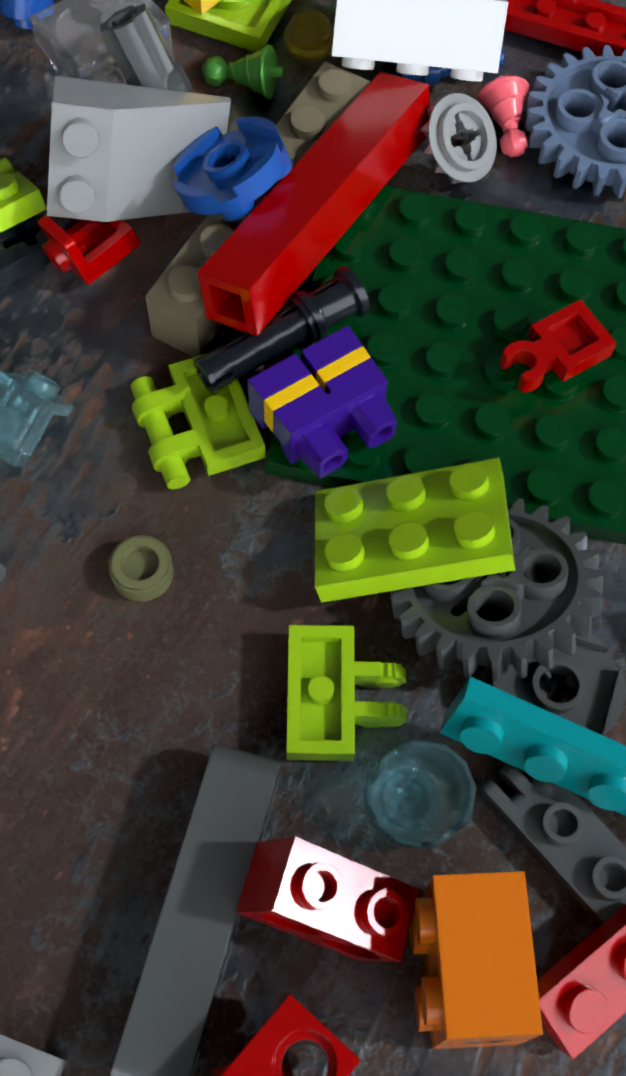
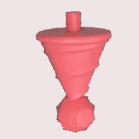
M499 76L480 89L477 94V100L489 112L493 121L501 127L504 133L499 139V148L502 150V153L510 158L519 157L529 147V138L526 136L525 131L518 129L519 123L522 120L523 107L526 103L525 98L529 92V83L526 79L519 76Z

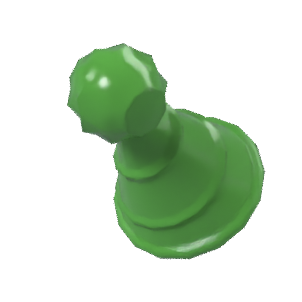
M266 44L262 49L247 54L245 57L230 62L228 65L222 57L212 56L203 63L201 75L210 86H220L228 78L237 85H242L251 89L254 93L263 95L265 99H272L277 88L278 78L285 77V67H278L275 49L271 44Z

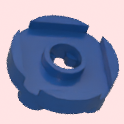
M253 116L235 119L239 127L238 130L222 135L218 126L200 135L183 150L173 168L178 176V181L172 182L178 196L189 211L199 215L221 214L225 221L239 220L251 212L255 199L269 190L276 181L289 174L293 163L272 121Z

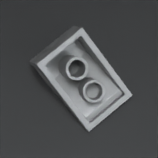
M55 76L51 108L47 216L110 222L191 212L184 206L173 186L172 181H178V176L173 169L175 162L183 150L206 131L218 126L222 135L227 133L231 105L230 97Z

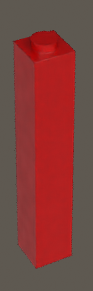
M380 72L293 166L289 174L281 179L197 271L207 319L255 336L261 333L427 137L421 131V128L430 119L427 111L430 108L429 84Z

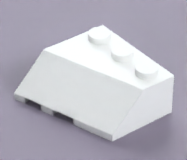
M337 0L332 56L342 57V66L346 68L374 70L375 61L397 63L396 72L402 74L426 76L429 73V66L451 68L450 77L454 79L482 81L484 72L498 73L508 1Z

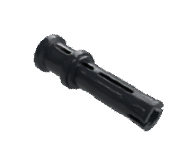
M342 266L334 271L333 279L309 293L300 290L293 294L291 299L288 300V307L278 312L258 336L243 332L219 348L193 360L194 367L197 369L196 372L206 389L213 395L231 384V382L273 360L293 346L305 340L318 342L328 336L330 328L355 315L360 318L370 313L371 307L367 292L357 275L349 267Z

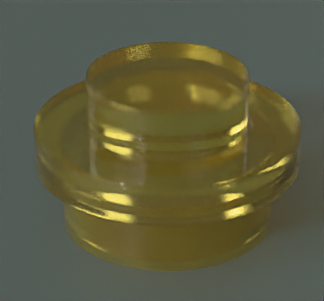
M315 10L300 11L290 19L289 24L285 28L284 46L292 56L306 61L322 59L332 52L334 29L327 16Z

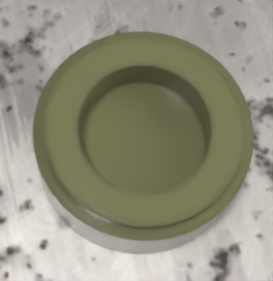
M146 535L129 537L121 541L113 549L109 557L108 570L113 586L120 595L136 602L153 600L161 596L172 582L174 569L170 552L160 540Z

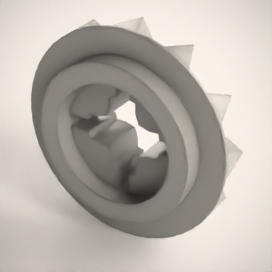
M453 93L442 97L441 100L427 109L430 119L421 128V131L429 138V145L423 153L434 156L436 160L434 173L447 174L451 184L462 182L469 184L480 180L489 172L496 156L497 141L492 120L484 107L477 100L466 94ZM455 134H461V136L468 134L469 139L463 141L462 145L454 147L451 143V136Z

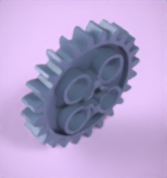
M605 45L602 55L595 56L588 47H583L579 61L571 54L565 53L561 67L549 63L545 77H536L533 91L529 93L525 113L527 116L524 130L531 132L528 143L529 148H541L538 162L540 164L556 162L553 174L555 178L564 176L569 172L574 175L572 188L574 189L579 188L585 181L593 183L594 195L599 196L606 185L612 186L617 198H622L626 187V49L622 56H614L611 47Z

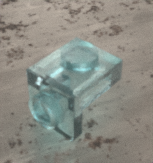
M28 370L25 376L0 371V458L12 466H26L53 415L68 417L74 405L57 395L61 387L55 381L33 370Z

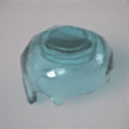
M422 740L408 741L391 749L375 762L367 774V782L364 785L363 804L373 829L394 846L424 850L442 844L460 829L467 826L472 817L477 787L467 762L446 744Z

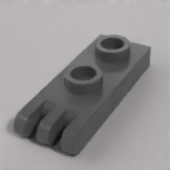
M506 763L497 771V775L512 792V795L508 798L490 779L477 788L479 795L599 927L626 904L625 845L577 794L553 783L542 782L534 778L528 780L516 767Z

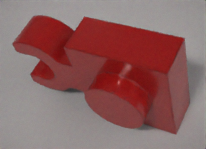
M580 299L531 325L528 336L529 341L520 340L509 344L503 351L500 366L503 370L517 363L529 366L531 370L521 375L518 385L521 393H528L537 389L542 384L545 373L551 370L556 373L562 382H565L612 356L617 342Z

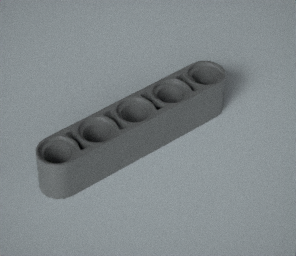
M220 744L214 746L118 1047L111 1076H195L241 918V914L235 911L257 842L264 839L283 767L282 761Z

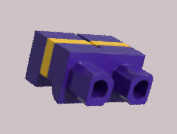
M349 325L301 350V360L297 354H294L248 379L249 412L263 429L269 427L281 442L282 450L291 465L302 459L320 478L339 469L347 461L348 449L340 440V437L355 430L368 448H376L393 438L397 420L385 400L388 380Z

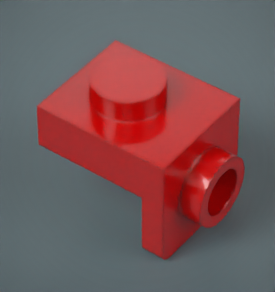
M47 215L37 221V224L48 240L41 247L50 261L62 274L71 269L87 285H90L141 245L133 228L124 220L101 222L81 219L66 232Z

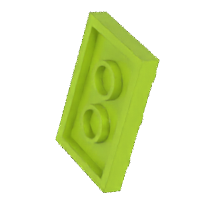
M500 458L315 491V589L321 603L516 570Z

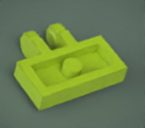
M289 625L287 760L354 761L355 724L366 728H394L407 723V708L402 704H397L396 702L355 701V685L374 689L400 687L403 683H406V668H403L402 664H396L395 662L355 661L354 626Z

